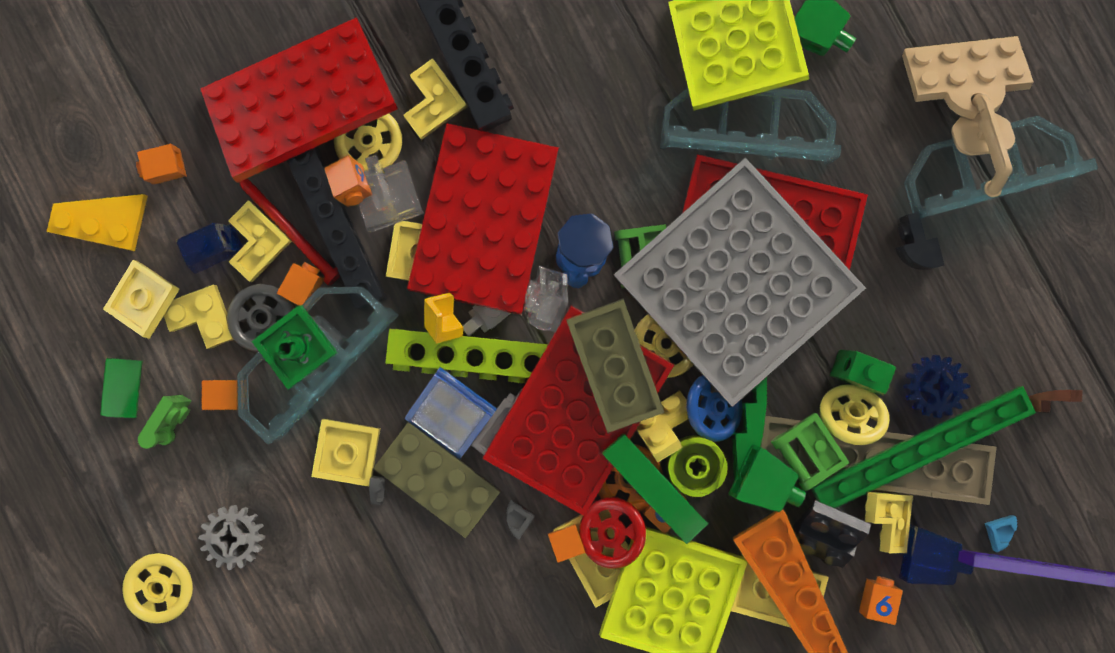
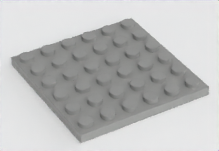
M746 158L614 274V277L731 407L866 289Z

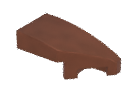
M1054 390L1037 393L1028 397L1036 412H1050L1051 401L1082 402V390Z

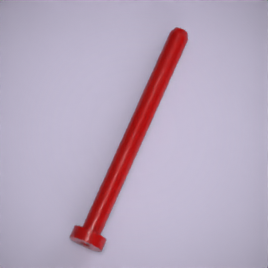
M249 179L239 182L240 187L320 270L325 276L323 281L328 286L335 283L341 277L337 267L333 268Z

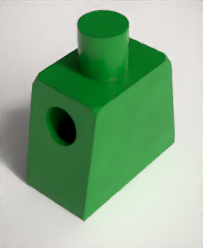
M805 0L794 17L802 48L824 56L831 46L835 45L847 53L857 39L843 30L851 17L850 14L835 0Z
M839 349L829 376L882 396L886 395L896 366L858 351ZM851 360V364L846 370L847 363Z
M752 444L728 493L739 501L777 512L783 510L786 502L796 507L801 506L806 496L805 491L794 486L798 479V474L767 450Z

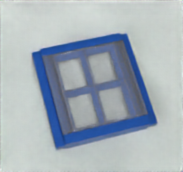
M440 367L404 419L461 459L497 408Z

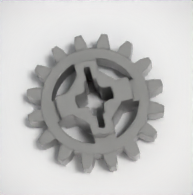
M237 505L230 506L228 511L225 507H221L218 509V515L216 513L208 515L211 523L205 522L201 525L206 530V533L200 535L198 539L204 540L206 545L202 546L200 550H208L210 552L206 558L207 561L214 558L217 559V568L221 567L224 563L227 564L228 570L235 568L236 563L239 568H243L246 566V560L252 562L256 559L253 552H260L263 549L258 542L265 539V535L259 534L258 530L264 527V525L255 524L254 521L258 515L254 514L249 517L247 515V507L242 508L239 512ZM226 519V522L223 523V528L215 531L218 524ZM242 522L247 526L248 530L241 524ZM229 533H231L232 536L237 537V540L235 542H233L232 538H228ZM249 544L247 550L243 554L239 555V552H241V546Z

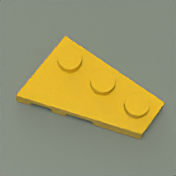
M141 194L54 203L47 232L135 251L148 196Z

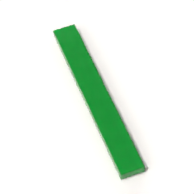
M1018 386L829 476L811 488V491L816 501L835 509L1035 414L1036 411L1024 387Z

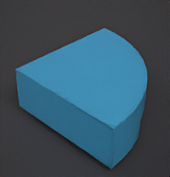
M1010 515L985 523L993 551L999 552L1009 545L1014 532L1017 530L1016 516Z

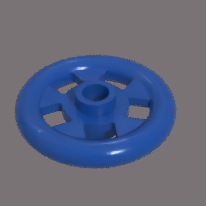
M701 375L694 381L688 392L686 401L688 419L700 437L712 442H720L731 437L738 429L743 414V402L741 399L733 407H728L727 401L719 392L711 393V383ZM702 395L704 398L701 401L700 407H698L699 396ZM727 416L729 421L723 427L720 421ZM705 417L712 421L710 428L703 423Z

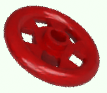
M607 497L594 502L585 515L582 516L579 535L586 555L594 563L604 568L619 569L633 563L641 554L646 541V527L640 512L631 503L620 498ZM609 509L611 518L601 521L599 513ZM623 514H626L632 522L627 528L619 520ZM597 527L599 540L592 541L591 528ZM609 528H612L615 532L613 539L607 534ZM626 536L633 540L632 546L628 551L621 546L626 540ZM604 546L614 548L613 557L602 554Z

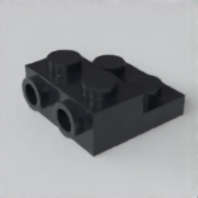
M815 500L794 524L793 530L804 554L816 556L827 565L843 568L854 557L856 546L869 534L871 524Z

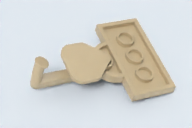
M1018 36L904 49L902 58L915 102L944 99L948 107L961 116L951 130L955 146L961 153L969 156L990 154L996 173L993 179L985 184L984 191L989 197L999 196L1012 173V165L1007 151L1013 147L1015 135L1011 123L995 112L999 110L1006 95L1005 92L1030 89L1034 82Z

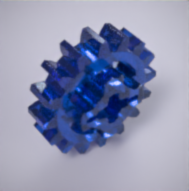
M932 355L931 360L928 357H922V365L913 363L911 366L915 371L914 374L906 373L905 375L911 382L910 384L903 385L905 389L911 390L906 399L916 401L912 408L914 410L923 408L922 415L930 416L932 413L935 418H941L942 412L946 416H952V407L962 409L963 407L959 402L960 399L969 398V396L963 393V390L971 388L970 384L963 383V379L968 376V373H959L958 371L962 365L960 363L951 365V357H944L941 361L940 355ZM927 371V375L920 381L922 375ZM946 371L951 375L953 381L946 375ZM940 383V389L934 390L933 384ZM920 392L927 396V402L923 399ZM953 392L951 398L947 401V397Z

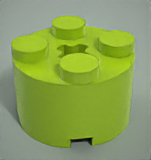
M700 436L680 438L679 441L683 448L665 458V470L668 479L679 491L688 496L703 497L709 495L723 484L727 475L728 466L722 450L714 442ZM698 458L702 468L696 469L695 473H693V469L689 467L690 462H695Z

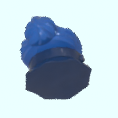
M594 214L571 216L558 231L559 244L557 247L556 263L563 271V281L572 288L583 287L587 284L588 277L599 274L605 265L607 256L614 248L610 226Z

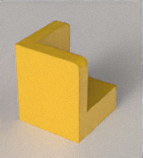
M451 293L424 299V327L436 344L463 336V326L453 314L454 297Z

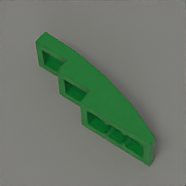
M767 377L751 390L752 402L742 403V431L735 432L731 436L734 481L752 444L761 446L767 408Z
M624 433L602 452L606 459L686 544L708 525L701 515Z

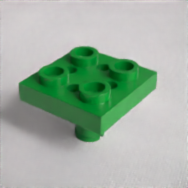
M298 305L251 341L287 390L292 389L338 353L303 305ZM288 331L290 333V336L287 337L288 334L284 332ZM306 334L311 336V341H309L308 336H305Z

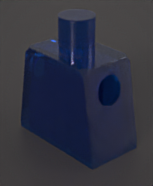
M219 223L210 224L176 240L186 265L194 274L235 256L243 247L234 226Z
M910 524L907 553L903 554L899 574L900 579L911 584L954 585L958 572L971 575L974 567L958 561L959 551H962L961 543Z

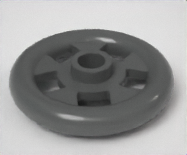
M268 284L252 285L241 290L231 301L227 312V326L232 338L244 349L260 353L251 342L258 337L257 333H263L274 325L277 315L285 316L294 309L291 301L277 294L279 288ZM268 296L278 302L274 309L264 304ZM252 298L256 305L247 312L243 304ZM262 313L267 316V321L264 324H260L258 321V316ZM247 319L251 330L243 333L239 322ZM288 331L284 332L288 334L287 337L290 336V333Z

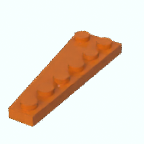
M785 510L771 513L734 536L733 541L808 653H848Z

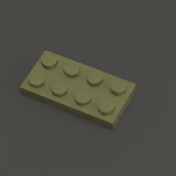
M624 299L566 319L607 433L664 413Z
M410 422L406 424L373 468L464 538L469 535L501 492L496 486Z

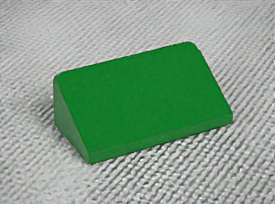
M106 359L101 416L137 418L142 370L141 360Z

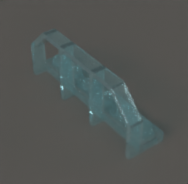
M688 88L664 107L660 149L677 147L717 151V154L731 152L768 156V159L786 157L824 161V164H831L841 154V145H835L837 122L811 91L776 88L754 94L773 97L770 134H757V137L745 136L746 133L742 131H729L728 135H726L729 101L721 103L718 134H716L717 130L711 128H701L699 132L687 131L685 126L674 125L670 126L669 129L670 111L690 96ZM781 98L805 100L827 126L826 139H816L815 143L803 142L804 138L798 136H788L786 140L778 139Z
M1038 115L1012 122V129L1033 125L1063 142L1068 160L1064 161L1065 166L1055 169L1054 164H1049L1037 168V174L1027 176L1015 139L1013 147L1007 151L1013 175L1009 176V181L1006 182L999 196L989 197L984 191V186L987 182L980 184L981 189L976 190L967 155L961 153L956 148L954 139H950L923 148L904 185L912 213L919 212L920 218L923 219L1064 179L1074 178L1097 170L1098 166L1095 158L1083 161L1082 156L1079 155L1074 135ZM952 146L964 188L953 191V197L943 199L942 194L924 199L925 205L921 206L915 180L931 152Z
M364 287L318 288L303 304V307L308 312L324 294L359 293L375 311L367 319L370 324L363 331L358 329L349 337L347 342L350 345L345 350L318 325L338 353L327 361L330 366L323 373L318 371L308 381L309 388L302 382L294 386L298 393L288 402L290 408L284 415L279 413L268 423L269 430L249 413L248 375L264 359L258 351L237 374L238 416L268 445L281 440L397 318L398 314L390 307H384Z

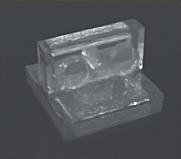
M377 155L365 158L368 170L364 171V174L371 188L372 195L363 199L359 207L369 233L424 214L405 160L383 168Z

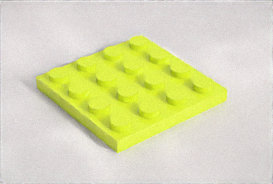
M673 0L668 2L694 111L809 80V73L790 0Z
M646 527V541L641 554L633 563L620 570L599 632L600 638L650 653H716L748 563L747 560L741 556L690 541L686 544L680 537ZM631 539V541H630L628 550H629L630 547L632 546V543H633V540H632V539Z

